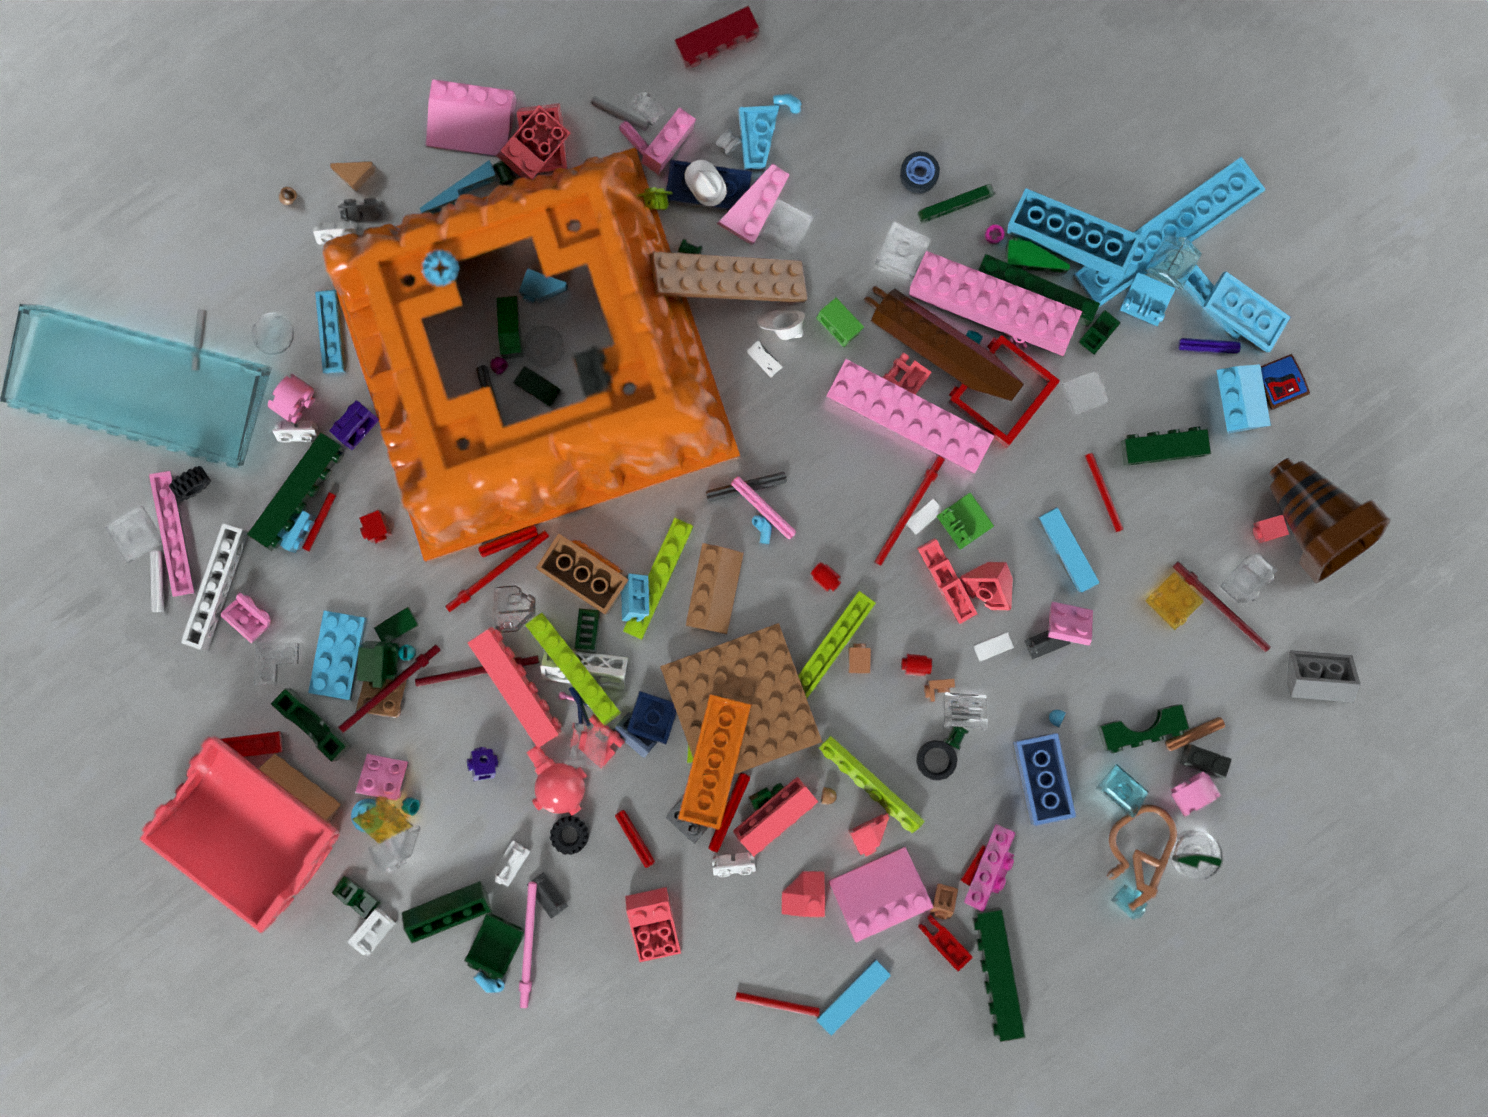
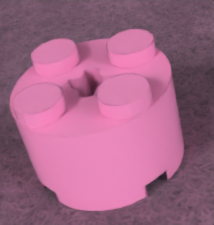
M290 374L291 378L286 376L272 394L275 398L273 401L269 399L268 408L288 422L296 424L302 418V412L305 408H310L315 402L313 397L314 388L294 374Z
M1204 771L1189 778V784L1184 782L1170 789L1172 792L1171 796L1184 817L1221 796L1208 773L1205 774Z

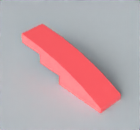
M934 538L918 547L919 554L957 622L961 624L977 615L963 584L943 553L937 539Z

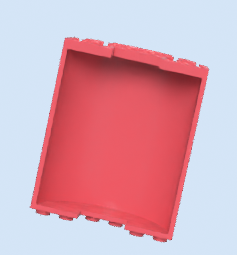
M208 737L201 745L202 751L196 754L189 762L191 766L187 770L186 776L188 779L175 790L177 795L173 800H169L165 805L161 804L155 810L154 815L156 816L143 827L142 831L144 833L140 840L253 928L263 933L275 922L282 911L284 912L294 901L293 895L296 896L309 883L333 849L331 846L338 840L340 835L338 833L340 831L218 737Z

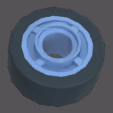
M921 151L907 156L900 170V179L904 187L913 193L919 194L931 190L937 183L940 174L938 161L931 154ZM922 169L925 172V175L918 176L916 175L915 170Z

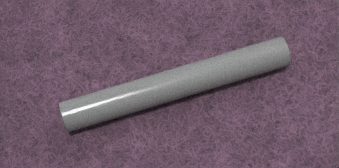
M595 96L593 97L591 104L624 121H628L644 131L648 129L649 123Z
M198 309L191 371L200 370L206 310Z

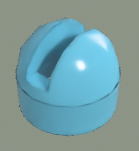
M1059 709L1053 710L1049 714V720L1052 725L1059 728L1066 712Z

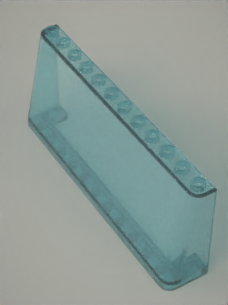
M20 304L0 401L8 403L7 407L27 408V412L32 414L45 413L50 419L60 420V418L67 419L69 424H86V428L99 431L104 429L110 435L119 436V434L127 436L126 439L145 440L147 441L146 444L159 447L160 444L167 446L166 450L179 452V450H182L191 457L198 458L200 455L206 457V460L209 462L219 463V461L226 462L228 467L239 468L245 462L272 367L39 304ZM193 357L198 358L197 370H192Z

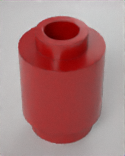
M822 562L810 573L813 576V580L826 592L830 590L834 592L841 584L839 581L841 576L829 565H824Z
M906 654V658L902 657L901 670H905V675H931L932 658H927V655Z

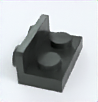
M596 345L592 346L590 350L573 355L586 398L611 391L610 384L613 383L610 372L606 371L604 363L607 362L603 350H599Z

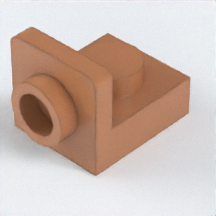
M955 680L927 681V685H924L925 698H929V702H935L934 689H937L938 693L950 692V688L955 687Z
M938 883L933 901L934 908L930 909V914L935 915L938 919H950L955 910L958 888Z

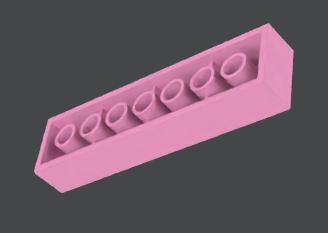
M928 251L924 254L910 286L909 293L911 297L1010 336H1015L1018 339L1064 356L1082 313L1080 310Z
M845 359L826 396L973 474L977 471L995 437Z

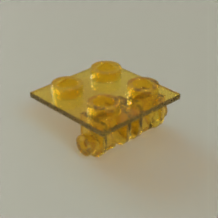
M1173 572L1145 602L1175 631L1187 621V618L1204 600Z
M385 796L377 797L375 807L353 818V821L379 845L413 827L408 821V817L403 815L394 804H390Z

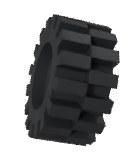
M196 466L193 469H188L187 472L181 473L182 475L172 480L169 488L178 501H184L185 499L188 500L191 496H196L195 494L202 492L201 490L206 489L211 480L202 466Z
M565 816L557 820L550 831L552 846L556 848V851L564 855H573L580 852L587 844L589 838L588 827H586L585 822L573 816ZM566 827H572L577 831L578 837L574 843L569 844L563 841L561 834Z

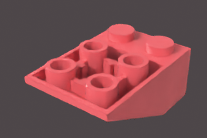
M538 105L496 156L518 176L532 180L570 135V132L544 108Z
M667 887L625 896L626 911L639 961L644 962L681 954Z

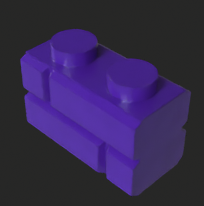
M356 400L347 408L342 417L334 422L333 427L329 431L353 451L376 425L379 418Z

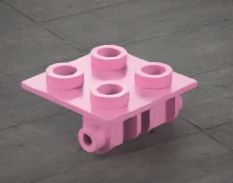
M367 754L356 793L397 801L401 797L402 790L400 789L408 762Z

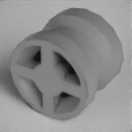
M727 129L718 138L716 145L722 147L724 152L730 155L737 149L742 140L739 137H735L730 129Z

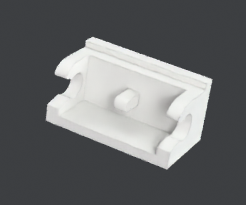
M378 907L347 943L362 955H369L396 924V921Z

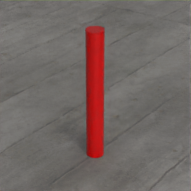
M328 493L302 549L310 552L337 495Z

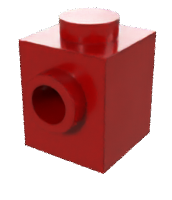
M377 510L359 517L362 524L360 531L364 539L379 544L386 541L387 536L392 535L382 511Z

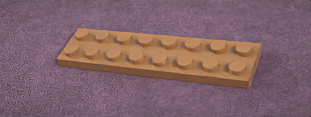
M652 252L650 254L655 295L802 303L808 300L802 261Z

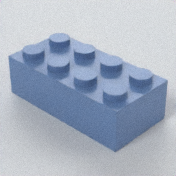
M1058 733L1013 741L1030 823L1036 826L1075 818L1076 814Z

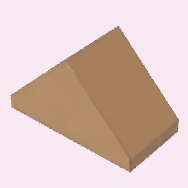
M372 162L330 163V167L335 174L355 192L376 172V167Z

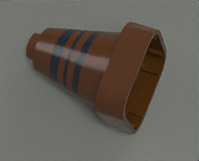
M1286 458L1269 472L1270 476L1274 479L1270 489L1303 552L1299 565L1314 583L1325 580L1373 546L1383 536L1391 521L1373 499L1361 504L1304 461L1294 464L1290 458Z

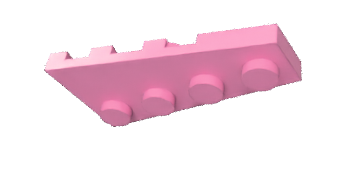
M771 164L717 224L750 245L754 244L790 174Z

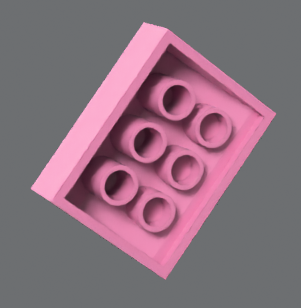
M432 79L428 104L426 146L496 156L511 138L517 100L514 91Z
M906 847L829 881L855 942L934 908Z

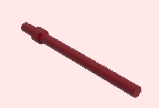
M1179 561L1172 566L1184 577L1183 580L1189 586L1195 587L1264 652L1271 648L1265 640L1197 579L1198 576L1193 571L1187 570Z
M435 644L425 654H420L415 658V662L338 726L342 733L346 732L417 670L427 666L429 660L441 651L440 648Z
M538 655L522 658V656L514 657L518 665L521 664L523 668L524 666L540 663ZM483 666L417 678L415 679V685L420 687L487 674Z

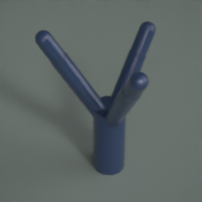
M572 686L568 690L577 704L579 726H583V717L586 725L590 726L591 723L584 705L589 706Z

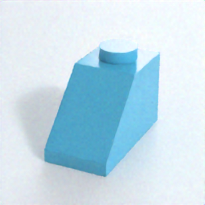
M527 269L519 293L523 296L524 301L533 304L535 301L541 303L567 291L568 285L564 281L550 276L545 277L544 274Z

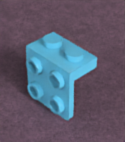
M306 511L298 514L294 520V527L289 532L286 531L282 537V548L296 553L302 547L305 535L312 529L315 516Z

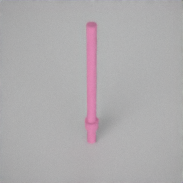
M528 882L522 980L519 981V991L521 992L520 1008H528L529 992L532 990L530 974L537 890L536 882Z

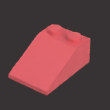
M560 103L540 105L563 126ZM537 106L518 109L519 127ZM565 141L539 172L554 171L557 168L567 169Z

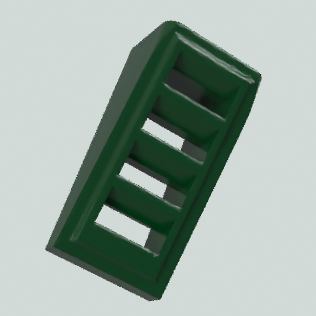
M579 608L574 645L575 651L596 653L600 618L599 610ZM583 616L594 617V621L583 620ZM582 625L593 626V629L582 628ZM582 634H592V637L581 636ZM581 642L591 643V645H582Z

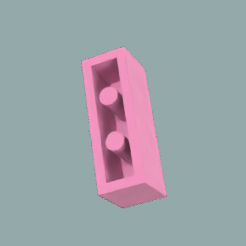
M679 107L644 152L642 164L659 175L693 131L696 119Z

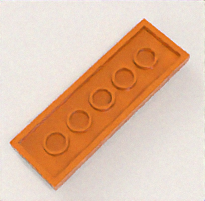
M710 694L678 819L720 830L751 708L750 704Z

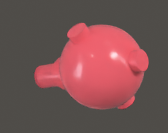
M535 746L526 752L536 768L534 771L538 775L534 786L536 798L532 800L538 810L544 808L556 814L569 812L571 816L580 811L581 807L579 804L585 793L584 779L588 777L583 768L580 766L576 769L565 763H555L552 758L549 759L545 755L541 747L537 748Z

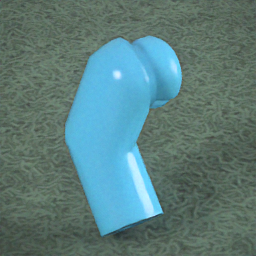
M793 95L773 96L774 106L788 105L791 113L794 114L801 111L800 106L802 103Z
M755 515L752 518V524L761 532L759 543L770 544L772 525L764 516Z
M482 971L473 977L487 993H499L505 987L501 979L487 978Z

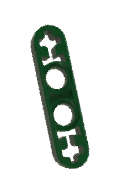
M987 184L926 207L917 214L920 222L926 223L989 199L995 195L992 184Z

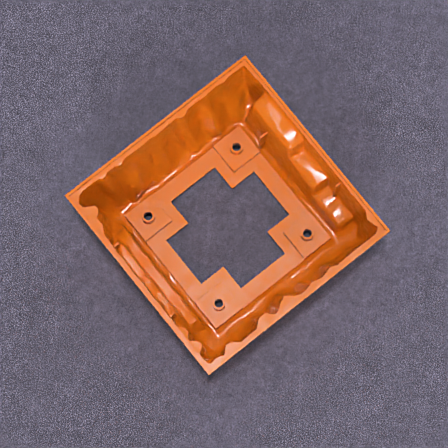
M636 147L612 153L603 158L598 156L587 158L582 165L568 169L557 168L549 176L538 175L533 180L526 179L525 177L516 179L511 186L499 185L489 196L483 198L472 194H463L458 197L455 205L449 203L442 207L440 212L434 214L430 212L408 214L403 217L401 225L385 224L379 227H370L364 230L362 236L350 233L336 236L325 243L322 250L325 269L336 289L377 417L379 418L380 432L388 448L387 454L395 471L397 485L401 491V501L403 507L409 513L424 562L740 457L687 297L655 295L650 254L652 252L671 253L657 209H649L645 205L644 197H638V194L645 193L644 189L649 188ZM573 223L581 225L577 231H571L569 228ZM532 237L545 277L585 264L588 265L614 345L600 349L605 353L607 362L604 363L606 371L610 372L613 383L610 384L611 391L588 397L585 401L503 428L490 387L450 400L447 399L421 319L462 306V301L455 280L444 286L434 285L425 278L422 266L426 256L436 250L449 252L458 262ZM439 258L438 266L431 268V270L438 271L440 278H442L443 270H447L450 267L443 266L441 258ZM414 277L415 283L412 286H406V280ZM626 385H634L636 387L635 391L632 394H626L624 392ZM464 439L469 440L468 448L460 450L459 443Z

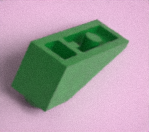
M1012 238L1006 244L1005 262L1024 271L1066 274L1070 269L1068 263L1032 242L1024 241V238Z
M518 297L497 298L500 355L504 359L524 357Z

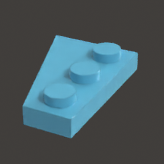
M779 106L739 107L738 114L744 170L765 169Z

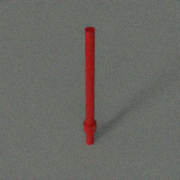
M937 456L931 468L925 472L924 480L876 557L874 563L879 566L883 564L931 482H935L938 477L937 473L945 461L941 456Z
M544 530L467 590L463 589L460 591L455 599L445 605L446 609L451 612L462 603H467L471 600L472 595L549 538L548 533Z

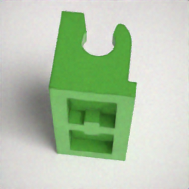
M837 297L827 304L816 317L844 348L864 328Z

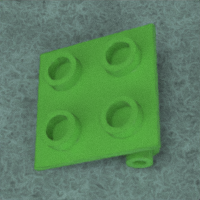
M971 492L936 516L960 550L994 527Z

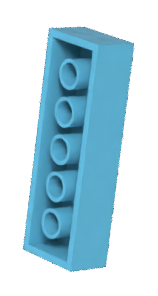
M1025 188L1011 217L1007 230L1008 234L1024 238L1025 241H1030L1039 247L1121 281L1141 239V235Z

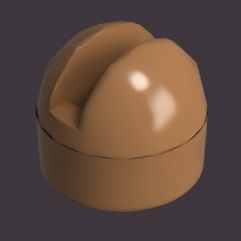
M290 187L282 188L279 193V200L283 205H291L297 198L295 190Z
M823 787L821 804L830 805L834 803L837 799L836 792L831 788Z

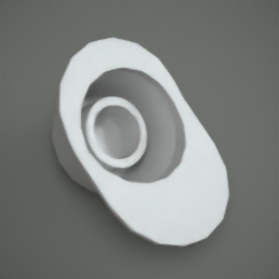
M697 160L687 167L685 181L696 199L705 206L720 204L726 195V185L716 168L705 160Z
M772 310L762 314L758 319V324L763 329L774 330L776 335L782 340L801 338L803 336L802 322L805 319V314L801 311Z

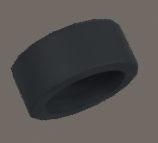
M933 740L926 742L920 747L916 763L919 771L925 777L940 781L947 779L953 774L957 767V756L951 745L944 741ZM933 748L945 750L949 757L947 768L939 773L928 770L924 762L926 753Z

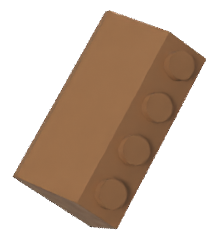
M559 533L536 566L537 570L605 615L609 614L629 580Z
M702 543L686 626L722 634L728 633L744 553Z
M274 754L259 768V770L328 823L335 817L341 804L334 797L324 792L317 784L307 779L300 771L290 766L283 758Z

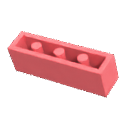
M796 777L734 829L733 832L746 849L755 856L775 838L779 837L789 826L794 824L802 815L811 810L818 801L803 782Z

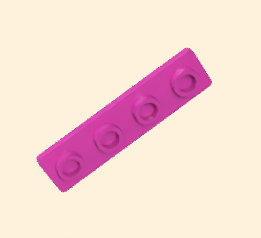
M995 825L964 900L965 904L984 911L991 892L999 893L1004 888L1007 871H1010L1014 864V854L1008 852L1015 836L1014 831L1000 825Z

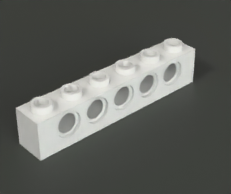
M222 523L181 641L182 644L200 650L209 649L249 531Z

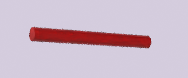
M1093 453L1085 455V458L1115 531L1124 530Z
M736 992V1001L819 1016L820 1008Z

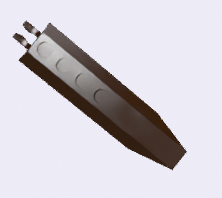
M874 286L871 289L873 293L883 299L880 304L869 296L865 297L864 301L875 309L871 318L872 323L970 389L1012 401L1023 387L1024 383L996 355L894 288L886 294L882 289Z

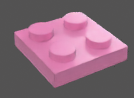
M1052 602L1050 605L1048 637L1090 646L1092 641L1093 610Z

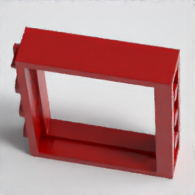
M1001 335L998 339L994 337L987 348L994 354L1002 346L1045 379L1048 383L1007 435L959 399L968 388L966 385L955 386L949 394L951 399L948 403L982 430L994 435V439L1007 448L1051 394L1060 380Z

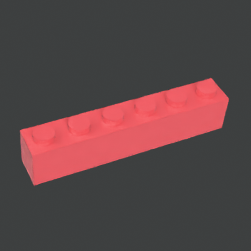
M490 627L469 641L468 645L537 748H539L562 732L560 729L562 727L561 723L556 717H552L548 711L550 710L548 703L544 699H540L537 694L538 689L536 685L528 681L525 676L527 675L525 669L521 664L518 665L516 663L513 651L510 647L504 645L502 642L503 636L499 630H494L493 627Z

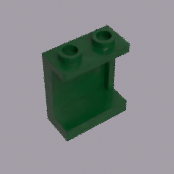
M491 912L487 913L464 961L468 963V967L478 971L481 969L486 971V975L494 980L502 979L525 935V929Z

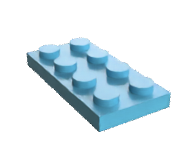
M1227 271L1222 272L1202 306L1206 311L1266 353L1271 352L1291 318Z
M330 611L323 612L308 693L351 700L358 666V649L362 644L366 618Z

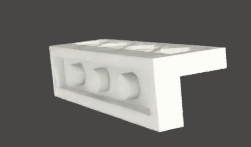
M544 650L541 663V680L570 683L554 661L548 660L549 655ZM573 651L600 687L624 690L628 657ZM599 661L601 664L599 666H592L590 662ZM614 663L622 664V669H615L610 665Z

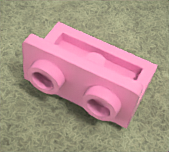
M239 593L236 600L221 612V617L250 643H253L269 628L270 616L265 610L258 609L249 596Z

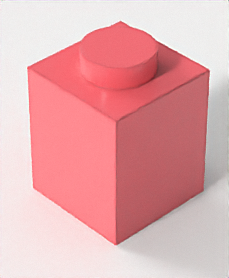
M1283 515L1253 523V534L1256 540H1259V543L1289 535Z

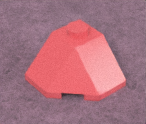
M987 562L960 577L967 594L973 599L975 596L985 602L984 606L990 610H1011L1013 578L1007 562Z
M886 812L848 830L860 855L865 854V856H868L877 851L876 847L880 846L889 820Z
M803 871L782 892V914L801 917H825L824 871Z

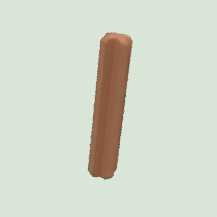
M1217 717L1184 732L1183 735L1166 740L1165 745L1169 751H1173L1224 728L1225 723L1221 717Z

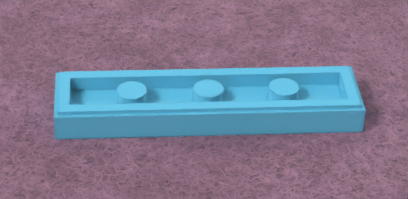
M336 289L317 291L315 295L323 373L345 372Z
M875 959L816 1021L832 1036L891 974Z

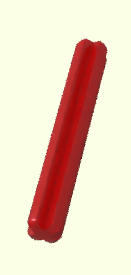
M740 773L725 807L720 830H715L708 846L709 850L719 852L749 783V775Z

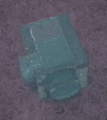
M1124 885L1111 899L1117 907L1133 920L1135 918L1139 919L1146 912L1145 907L1148 905L1144 903L1132 911L1128 904L1132 903L1142 893L1137 891V889L1133 891L1127 885Z

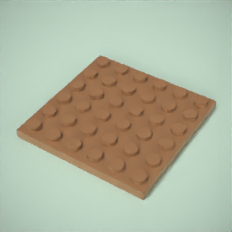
M779 623L660 666L693 759L710 694L751 705L734 774L822 742Z

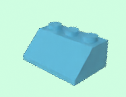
M1260 364L1217 370L1227 432L1230 434L1271 426Z

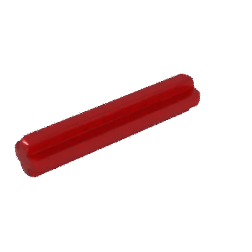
M532 525L479 546V553L482 557H486L534 538L538 535L537 528Z
M621 810L615 817L644 867L648 868L655 863V860L626 811Z

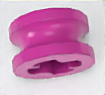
M991 225L985 232V238L989 243L997 244L1004 238V230L1000 225ZM994 229L998 230L997 233H1000V236L995 240L989 235V232H993Z

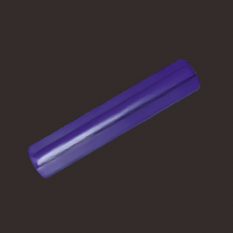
M1181 338L1178 347L1180 350L1238 354L1241 350V343Z

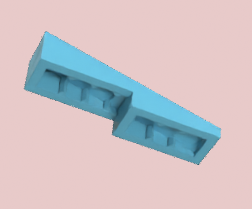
M490 160L420 207L421 213L430 212L434 214L440 212L442 207L449 203L455 205L460 195L498 181Z
M1196 264L1189 265L1175 279L1201 306L1204 305L1214 288V285ZM1206 311L1234 340L1241 336V334Z
M1058 507L1039 516L1038 518L1056 553L1059 554L1076 590L1082 593L1099 584L1098 578Z

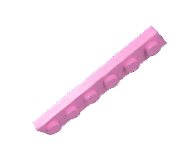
M171 471L149 474L172 595L177 597L194 594L176 497L169 488V484L172 482Z

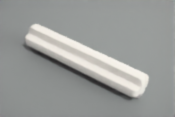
M151 551L152 612H163V552Z

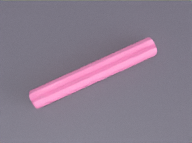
M739 476L733 479L731 485L787 539H791L796 534V531Z

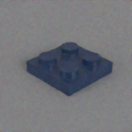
M639 691L626 732L666 745L677 713L673 702Z

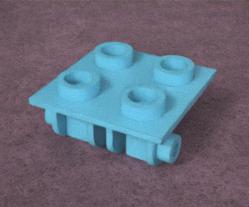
M1137 272L1120 311L1158 327L1160 321L1162 322L1165 317L1164 312L1176 288Z

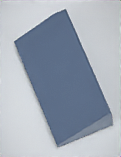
M628 712L613 731H617L625 743L645 758L658 742L626 732L631 713Z

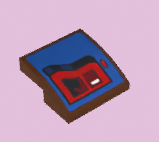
M1292 354L1260 366L1266 400L1271 410L1310 394L1303 373Z

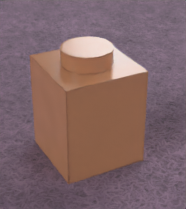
M853 644V648H848V673H870L871 648H866V644Z

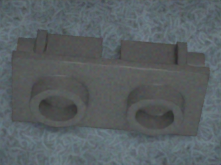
M366 198L364 202H356V199L343 200L344 203L338 206V208H343L344 210L340 211V216L345 221L360 220V212H363L364 220L383 217V210L378 207L383 201H377V198Z
M1048 631L1024 640L1032 660L1071 644L1069 641L1048 637Z
M544 872L531 881L537 883L536 899L551 919L568 907Z

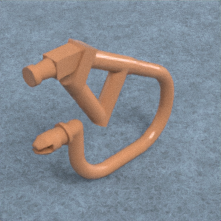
M1142 805L1135 808L1118 820L1109 833L1110 849L1120 862L1115 868L1108 871L1107 877L1112 874L1113 877L1109 878V880H1112L1125 873V870L1130 866L1116 843L1117 833L1124 825L1142 813L1154 812L1166 821L1170 830V836L1160 860L1137 849L1133 853L1137 891L1143 894L1128 904L1132 911L1151 898L1156 897L1157 887L1177 839V827L1174 820L1167 811L1156 805ZM1142 861L1156 867L1149 886L1144 882Z

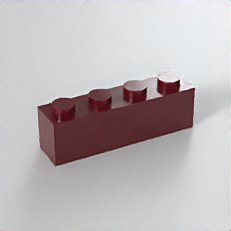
M747 6L675 39V48L685 69L688 67L694 68L707 58H716L722 51H731L744 41H753L759 35V26L750 7Z

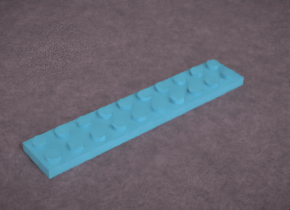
M1240 157L1133 232L1141 235V239L1122 281L1087 266L1083 267L1073 276L1089 298L1099 302V307H1101L1132 285L1137 272L1146 275L1263 193L1266 189L1244 159Z

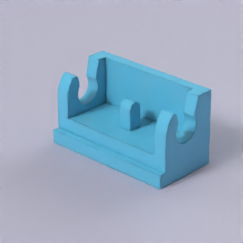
M628 573L626 578L629 580L621 593L622 621H629L632 617H637L638 622L649 615L648 576Z

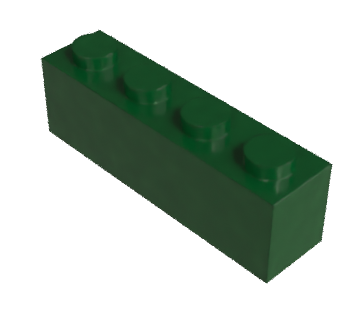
M1198 426L1188 428L1187 432L1173 429L1168 430V434L1160 435L1159 431L1149 432L1145 437H1139V434L1127 435L1126 439L1121 441L1124 466L1208 456L1211 454L1208 429L1201 430V427Z
M479 881L401 912L403 930L410 942L415 943L490 913L491 907L488 893L482 882Z

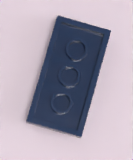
M670 161L666 191L672 192V194L667 195L668 202L729 211L750 188L752 171L714 166L725 182L726 195L720 204L705 206L696 199L685 181V171L692 162Z

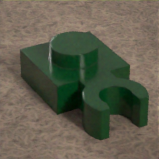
M778 783L771 791L766 787L749 796L748 798L754 811L756 812L781 791L784 786Z

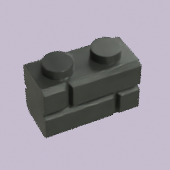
M1187 744L1184 748L1180 764L1225 779L1232 759L1195 745Z

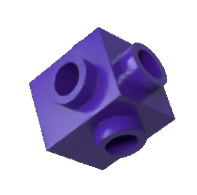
M479 747L471 751L470 758L467 759L468 771H472L473 781L495 778L498 758L497 755H493V750Z

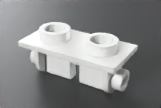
M352 220L338 222V228H335L334 222L319 223L315 225L313 233L317 244H325L336 236L350 233L357 234L358 227L357 222Z
M314 420L299 421L298 428H295L296 424L293 422L279 421V423L275 424V429H273L278 442L315 441L318 437L316 433L318 422H314Z
M513 840L490 876L498 884L508 887L531 851Z
M750 852L736 853V861H731V854L716 855V858H712L713 866H717L713 867V873L718 875V877H728L734 873L749 875L756 871L755 863H751L755 862V858Z

